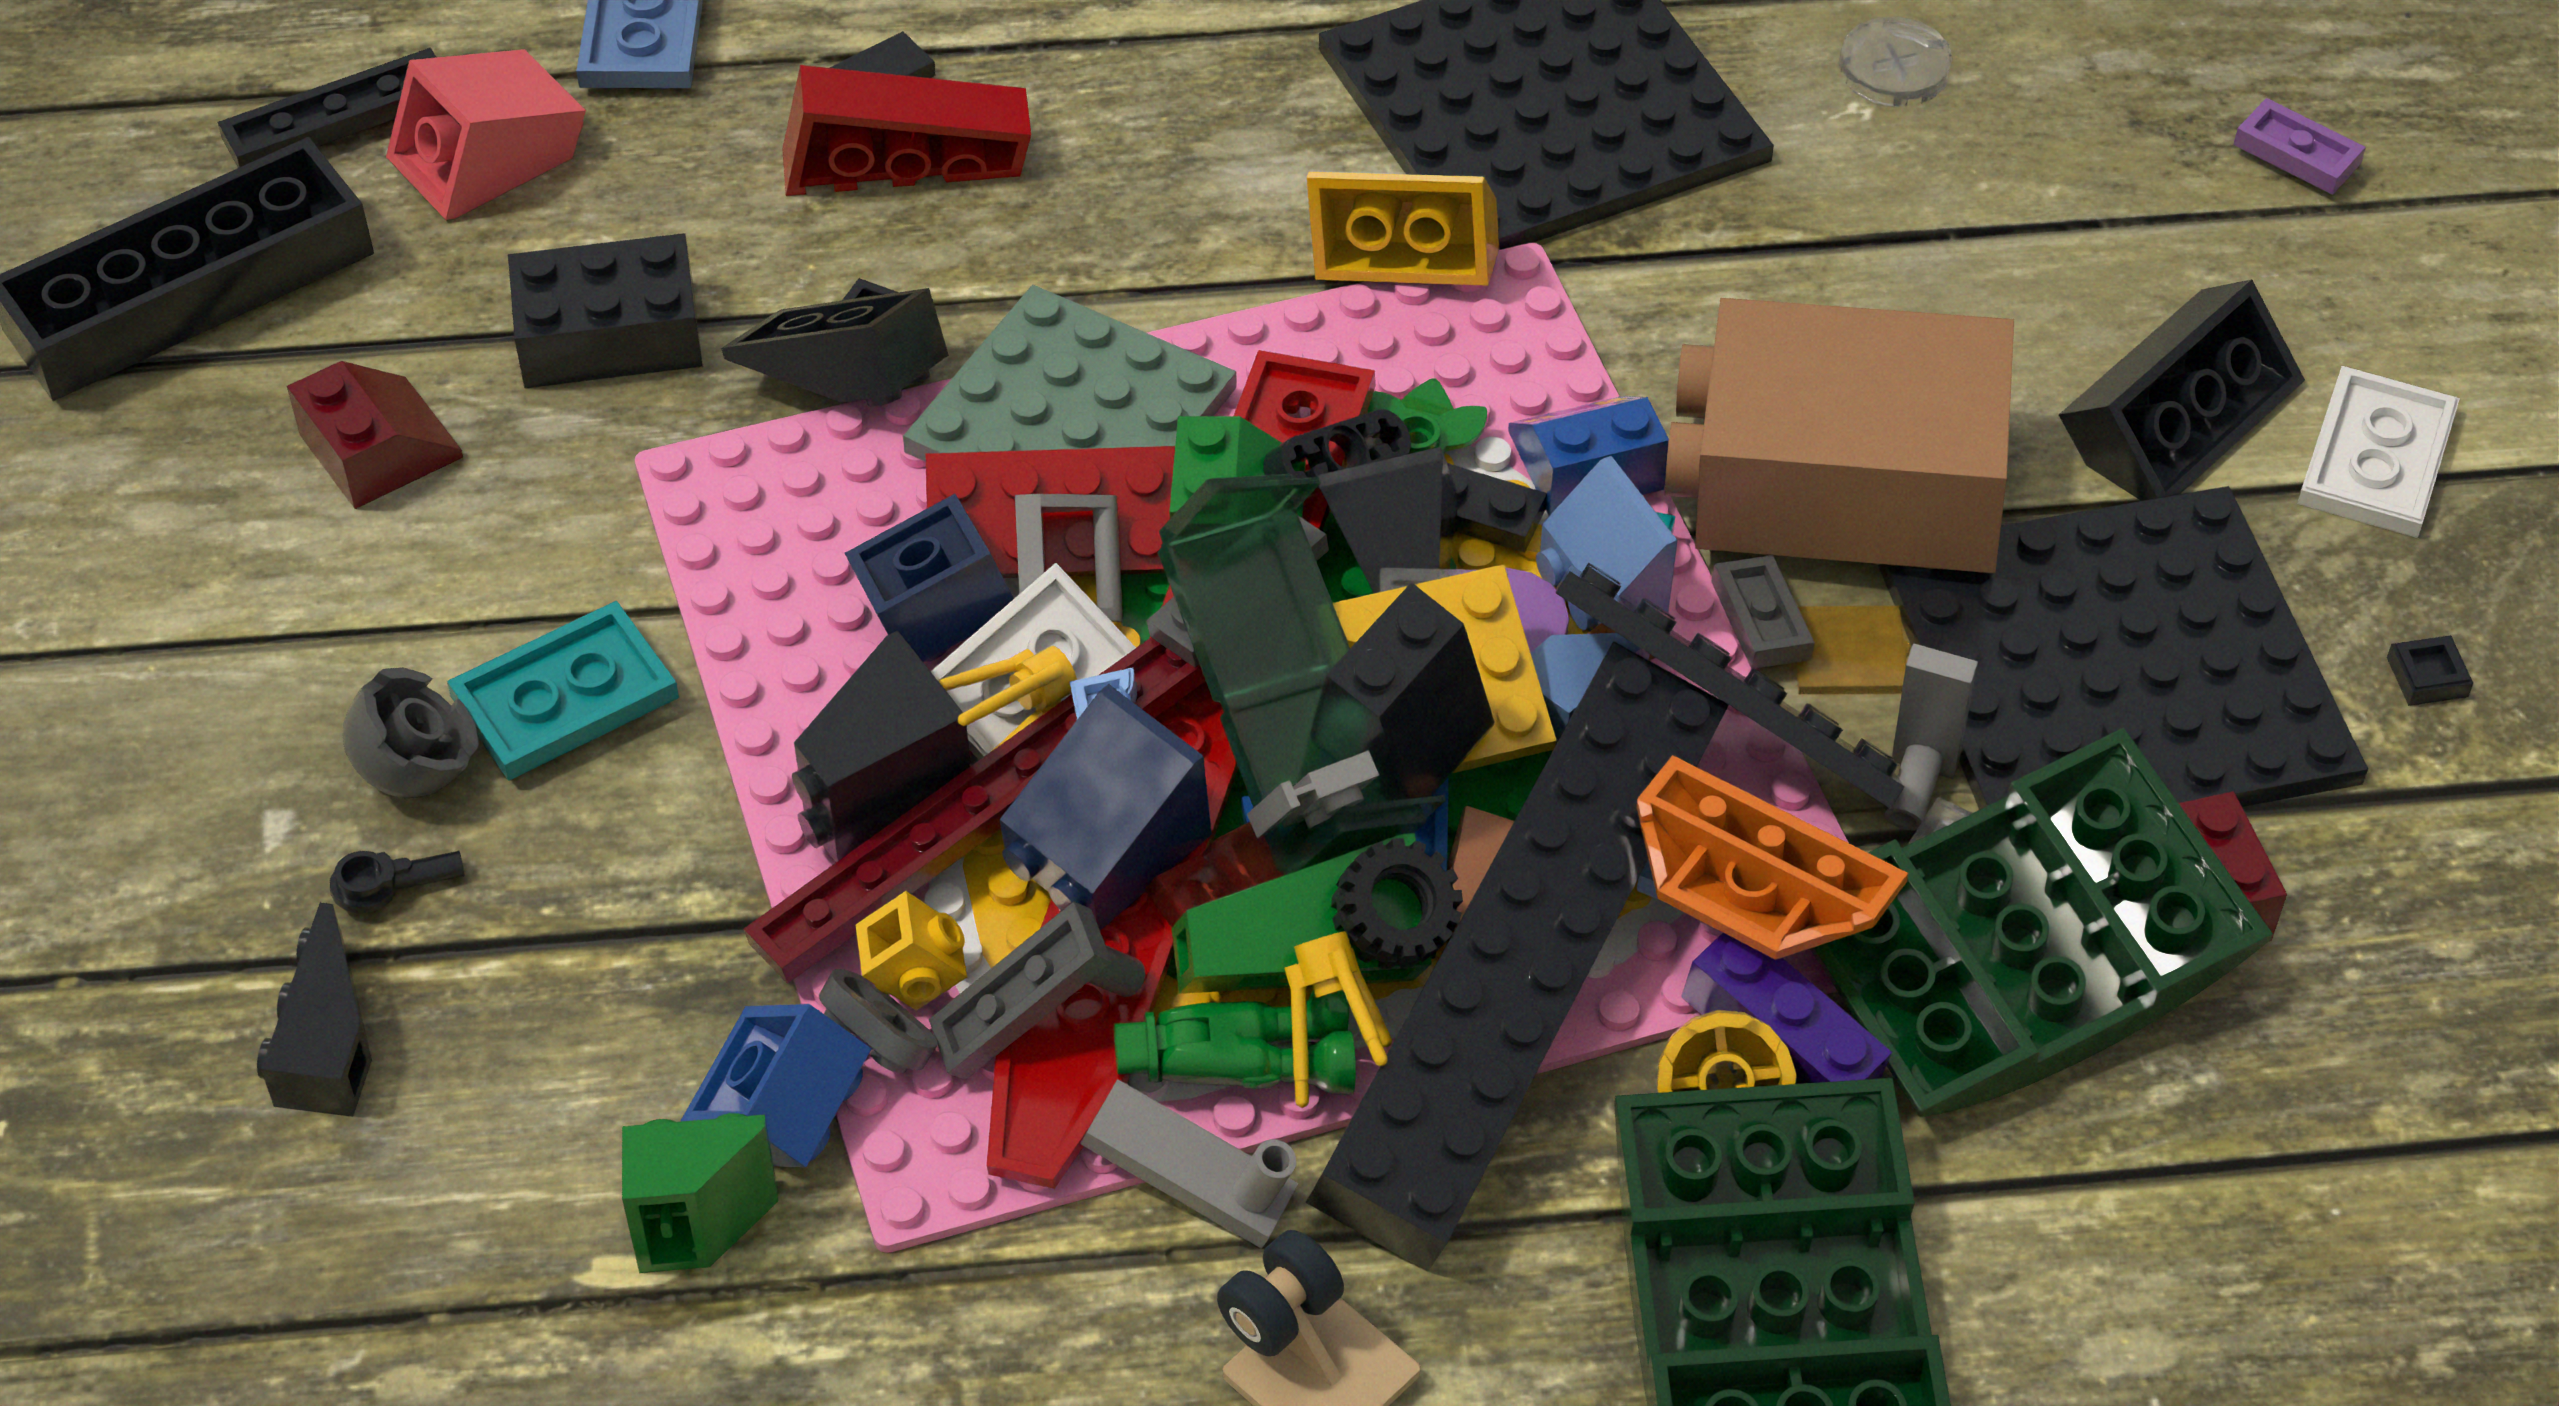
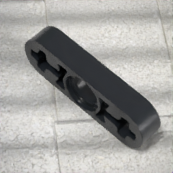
M1379 409L1288 439L1266 455L1263 468L1265 478L1276 494L1287 500H1298L1321 492L1317 475L1347 469L1337 464L1332 458L1329 451V441L1338 444L1342 448L1347 458V468L1408 455L1411 447V438L1406 425L1395 413ZM1369 437L1380 438L1382 444L1368 449L1365 440ZM1305 460L1308 461L1311 469L1305 473L1303 471H1294L1293 465L1302 463Z

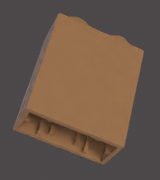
M1720 298L1714 346L1682 344L1680 355L1676 417L1705 419L1704 424L1671 422L1667 453L1665 496L1698 498L1695 549L1995 573L2007 481L2014 319Z

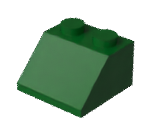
M1178 416L1169 511L1175 561H1215L1279 504L1303 519L1304 498L1287 500L1280 497L1272 490L1265 478L1264 459L1271 450L1282 444V442L1241 416ZM1306 460L1293 465L1294 471H1303L1305 473Z

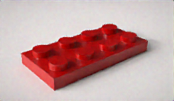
M1175 446L925 453L927 508L956 494L991 553L1003 578H1019L1015 495L1025 494L1116 495L1118 501L1121 575L1174 573L1179 562L1175 561L1169 513ZM1093 511L1043 513L1045 572L1057 563L1068 576L1096 575Z

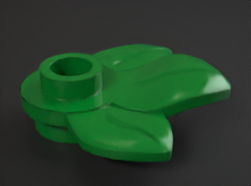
M1431 378L1409 392L1402 400L1383 392L1374 391L1367 413L1379 409L1389 410L1404 422L1411 438V447L1408 454L1441 447L1443 454L1446 451L1466 448L1478 440L1484 432L1487 423L1486 407L1462 406L1454 409L1447 393L1436 378Z

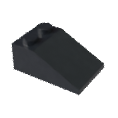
M929 288L780 309L721 348L724 359L839 402L866 399L867 405L870 407L885 405L902 397L901 389L907 385H912L929 378V369L949 356Z

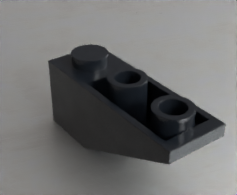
M320 902L311 928L305 927L299 936L296 953L298 965L292 982H285L279 992L277 1002L278 1022L272 1038H265L261 1043L257 1058V1073L259 1078L265 1080L274 1107L353 1117L372 1062V1057L345 942L333 904Z

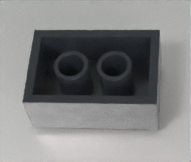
M686 233L508 254L514 340L524 388L703 367Z

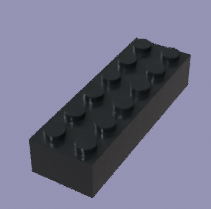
M307 137L1 273L0 325L52 401H55L373 255L374 250L363 204L312 140Z

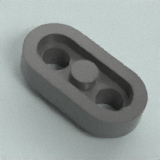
M844 969L833 970L819 993V999L826 1007L824 1014L848 1032L858 1035L872 1048L870 1051L871 1057L890 1071L905 1073L907 1069L922 1070L938 1045L936 1037L926 1026L891 996L879 991L872 982L857 973Z

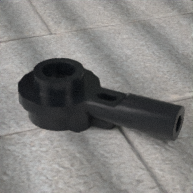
M460 851L410 861L408 858L392 860L385 852H353L343 857L337 863L330 878V893L335 904L342 909L353 913H370L383 908L392 901L396 891L399 889L465 876Z

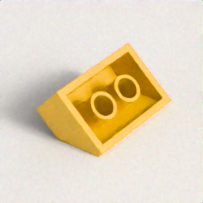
M1308 172L1307 189L1315 280L1489 285L1499 252L1497 201L1485 177Z

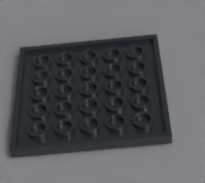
M1421 0L1319 33V51L1405 174L1485 177L1497 201L1499 250L1534 243L1772 161L1774 144L1661 0Z
M2229 486L2001 525L1995 573L1878 564L1911 646L1914 643L1978 661L1959 762L1979 810L2008 796L2011 782L2123 727L2178 803L2234 791L2241 806L2245 807L2359 786L2364 783L2368 767Z

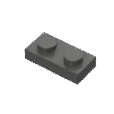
M1773 555L1714 564L1711 582L1751 669L1811 660L1815 642Z

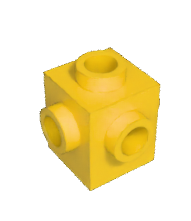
M907 891L855 924L862 976L872 982L882 993L896 997L916 1011L967 978L963 953L965 938L958 923L947 913L937 912Z

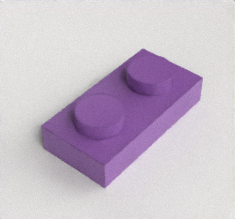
M2268 98L2237 128L2233 144L2332 195L2360 166L2366 149L2365 146Z

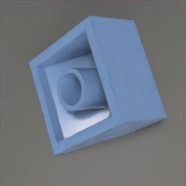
M1609 456L1600 460L1542 524L1540 552L1536 555V563L1542 579L1557 588L1570 565L1583 572L1589 562L1621 583V588L1617 595L1637 607L1644 597L1669 613L1677 539L1614 458ZM1567 601L1571 616L1580 629H1588L1590 632L1601 624V622Z

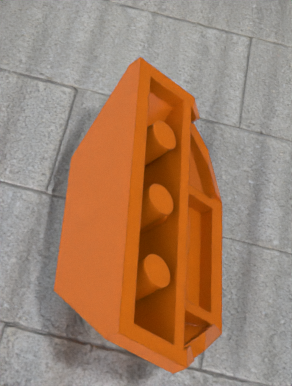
M1673 755L1637 799V812L1657 898L1775 960L1873 928L1908 880L1907 872Z

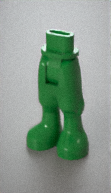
M1313 989L1309 999L1306 1001L1308 1042L1315 1043L1308 1046V1083L1330 1094L1352 1095L1354 1094L1356 1084V1059L1353 1034L1351 1030L1348 1031L1349 1003L1343 990L1316 998ZM1257 1001L1198 1003L1162 1011L1158 1014L1156 1026L1154 1012H1145L1144 1022L1114 1023L1117 1074L1147 1073L1148 1082H1162L1166 1080L1194 1085L1243 1086L1248 1089L1271 1088L1278 1085L1280 1081L1295 1083L1293 1048L1280 1049L1270 1045L1277 1041L1292 1042L1291 1006L1272 1007Z

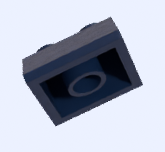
M956 494L845 552L887 634L890 635L899 631L923 662L939 658L950 647L971 637L1014 599L991 553Z

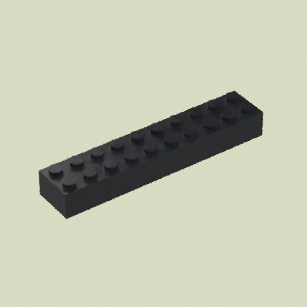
M1613 641L1387 1053V1063L1379 1067L1306 1201L1308 1205L1429 1271L1448 1243L1648 861L1637 812L1638 797L1672 755L1697 767L1729 706L1727 703Z

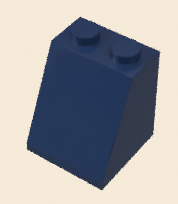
M1108 684L1099 691L1000 818L1005 848L1002 851V855L1006 864L1020 879L1024 881L1033 879L1047 890L1052 901L1060 911L1064 910L1073 901L1090 908L1099 930H1102L1212 835L1203 755Z

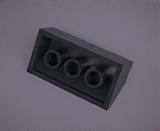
M2251 279L2201 289L2059 414V417L2086 466L2140 501L2181 494L2301 385L2305 379Z

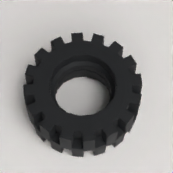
M1393 838L1386 845L1380 841L1371 845L1365 852L1357 856L1336 883L1338 889L1332 895L1331 907L1337 908V913L1332 918L1335 930L1343 928L1347 932L1351 947L1355 945L1361 950L1357 958L1363 962L1369 963L1372 959H1376L1379 961L1378 968L1390 970L1395 965H1400L1401 970L1411 968L1419 961L1423 962L1437 952L1451 937L1453 929L1459 924L1462 913L1457 911V907L1463 902L1462 890H1454L1453 884L1458 880V877L1453 868L1446 872L1440 865L1445 858L1438 851L1431 857L1424 853L1427 844L1415 840L1410 846H1405L1404 838ZM1384 879H1394L1406 884L1415 892L1421 903L1422 916L1420 923L1407 930H1401L1388 925L1378 916L1372 904L1371 894L1374 885Z

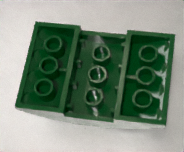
M2123 727L2011 782L2008 796L1903 848L1895 839L1868 852L1907 872L1908 880L1873 928L1810 948V950L1857 1022L1892 1051L1887 1068L1919 1117L1955 1111L1998 1098L2047 1078L2105 1050L2155 1022L2218 981L2271 941L2273 933Z
M1893 1078L1615 1096L1616 1142L1625 1249L1647 1406H1951L1939 1336L1932 1335L1921 1276L1911 1219L1915 1201Z

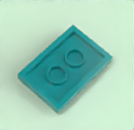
M617 600L447 681L450 697L454 702L458 698L465 705L476 724L478 738L508 781L679 698L677 682Z

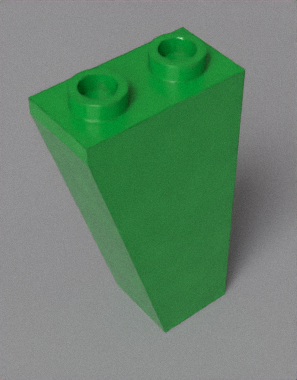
M1415 833L1400 834L1382 842L1386 845L1393 838H1404L1405 846H1410L1416 840ZM1371 845L1186 910L1172 927L1179 994L1290 988L1284 968L1298 964L1294 946L1344 931L1343 928L1335 930L1332 918L1337 913V908L1331 907L1332 895L1338 889L1336 883L1346 868ZM1384 879L1374 885L1371 894L1372 904L1378 916L1388 925L1401 930H1407L1420 923L1422 916L1421 903L1415 892L1406 884L1394 879ZM1355 945L1351 947L1354 950L1360 972L1366 984L1414 981L1432 965L1431 960L1436 956L1435 952L1425 961H1419L1411 968L1401 970L1400 965H1395L1390 970L1378 968L1379 961L1376 959H1372L1369 963L1358 959L1357 957L1361 950Z

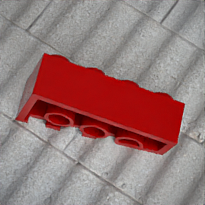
M800 65L782 148L785 195H806V186L834 184L835 192L858 190L857 182L892 179L893 187L914 186L915 181L926 176L942 175L946 183L1020 177L1032 135L1026 88Z

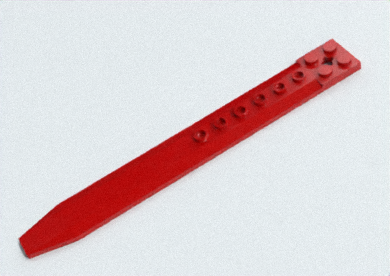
M1258 350L1234 416H1241L1283 443L1294 436L1366 414L1376 387L1375 370ZM1300 407L1310 408L1311 415L1305 418H1294L1287 415L1288 413L1296 414ZM1329 441V451L1332 458L1337 464L1347 468V458L1344 451L1338 444ZM1306 460V471L1311 468ZM1322 492L1304 497L1303 519L1323 531L1330 508ZM1179 561L1162 606L1214 561ZM1309 569L1288 586L1298 596V599ZM1291 620L1154 718L1204 757L1212 835L1100 930L1106 946L1135 957L1143 963L1145 978L1138 992L1130 997H1122L1087 982L996 1055L987 1154L988 1175L1055 1189L1084 1147L1080 1143L1117 1079L1125 1084L1129 1081L1131 1074H1117L1114 1023L1144 1022L1145 1012H1153L1174 953L1172 927L1186 910L1190 908ZM1052 899L1041 927L1061 912Z

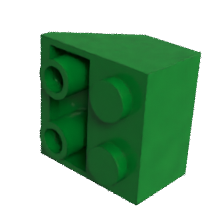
M728 1113L715 1119L680 1122L669 1119H656L643 1125L622 1126V1201L639 1273L711 1267L778 1202V1186L765 1115L746 1116L739 1113Z

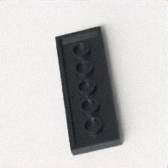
M1588 562L1583 572L1570 565L1557 585L1555 592L1557 595L1891 809L1905 787L1894 773L1899 765L1893 761V757L1863 738L1860 739L1856 747H1853L1839 737L1843 731L1839 723L1809 703H1806L1801 712L1794 709L1783 701L1788 694L1784 691L1785 688L1760 671L1752 668L1746 677L1728 666L1732 659L1729 656L1730 653L1702 634L1697 633L1692 642L1672 630L1677 623L1675 621L1676 618L1643 597L1637 607L1617 595L1621 588V583L1595 565Z

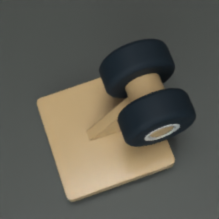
M1287 1230L1265 1248L1263 1264L1268 1274L1265 1278L1255 1272L1243 1270L1226 1282L1217 1293V1303L1223 1318L1232 1331L1247 1345L1224 1365L1223 1379L1253 1406H1389L1420 1377L1419 1363L1341 1298L1344 1292V1282L1338 1267L1316 1241L1302 1232Z

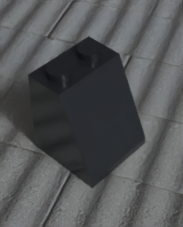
M1411 582L1326 674L1309 737L1338 761L1369 750L1379 776L1368 785L1410 819L1413 818L1495 724L1464 623Z
M899 631L883 639L794 742L798 770L792 773V781L803 802L804 811L798 813L799 824L809 843L814 848L823 845L835 862H838L971 766L967 726H962L958 723V716L963 711Z

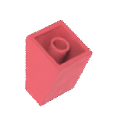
M525 49L409 60L386 158L445 220L456 219L572 159L579 134L583 127L586 110Z

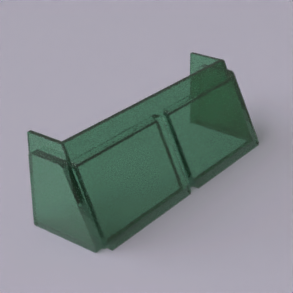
M1292 474L1207 479L1159 531L1163 543L1158 551V555L1212 699L1220 702L1224 712L1220 716V720L1253 808L1281 783L1290 780L1292 786H1294L1308 773L1339 762L1309 737L1326 674L1350 649L1296 511L1297 507L1321 484L1319 477L1293 479ZM1367 785L1361 790L1364 797L1363 801L1354 806L1340 808L1321 827L1309 830L1306 822L1302 821L1284 828L1282 823H1280L1264 837L1277 871H1286L1287 874L1400 834L1415 833L1427 822L1426 818L1446 801L1444 795L1388 801L1371 786Z

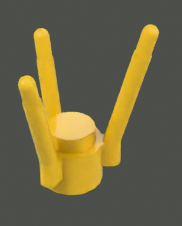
M1050 646L1035 655L1029 649H1026L1009 659L939 680L943 688L948 691L1014 672L1009 677V688L961 713L958 716V723L962 726H967L1016 700L1027 710L1035 707L1036 710L994 748L996 749L1059 704L1061 699L1072 694L1070 681L1077 680L1070 661L1059 648Z
M1346 931L1294 946L1298 964L1284 968L1291 990L1295 1101L1297 1106L1301 1108L1309 1104L1307 986H1313L1316 998L1343 990L1375 1064L1384 1066L1388 1060L1383 1047H1389L1392 1044V1037L1360 972Z

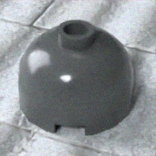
M404 667L382 669L358 691L344 719L342 736L347 757L356 772L368 784L386 794L409 799L435 794L458 777L467 767L470 757L478 748L479 742L476 724L465 705L458 698L450 705L440 694L427 687L433 678L425 673Z

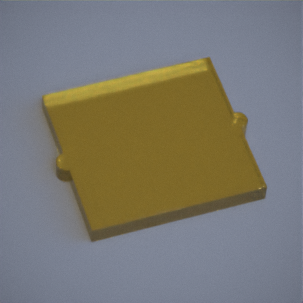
M1899 605L1798 606L1815 642L1811 660L1795 662L1798 695L1902 694L1907 663L1906 657L1909 656L1911 644L1903 638Z

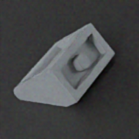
M1079 494L1015 495L1019 594L1045 572L1043 513L1093 511L1097 607L1112 623L1122 622L1117 496Z

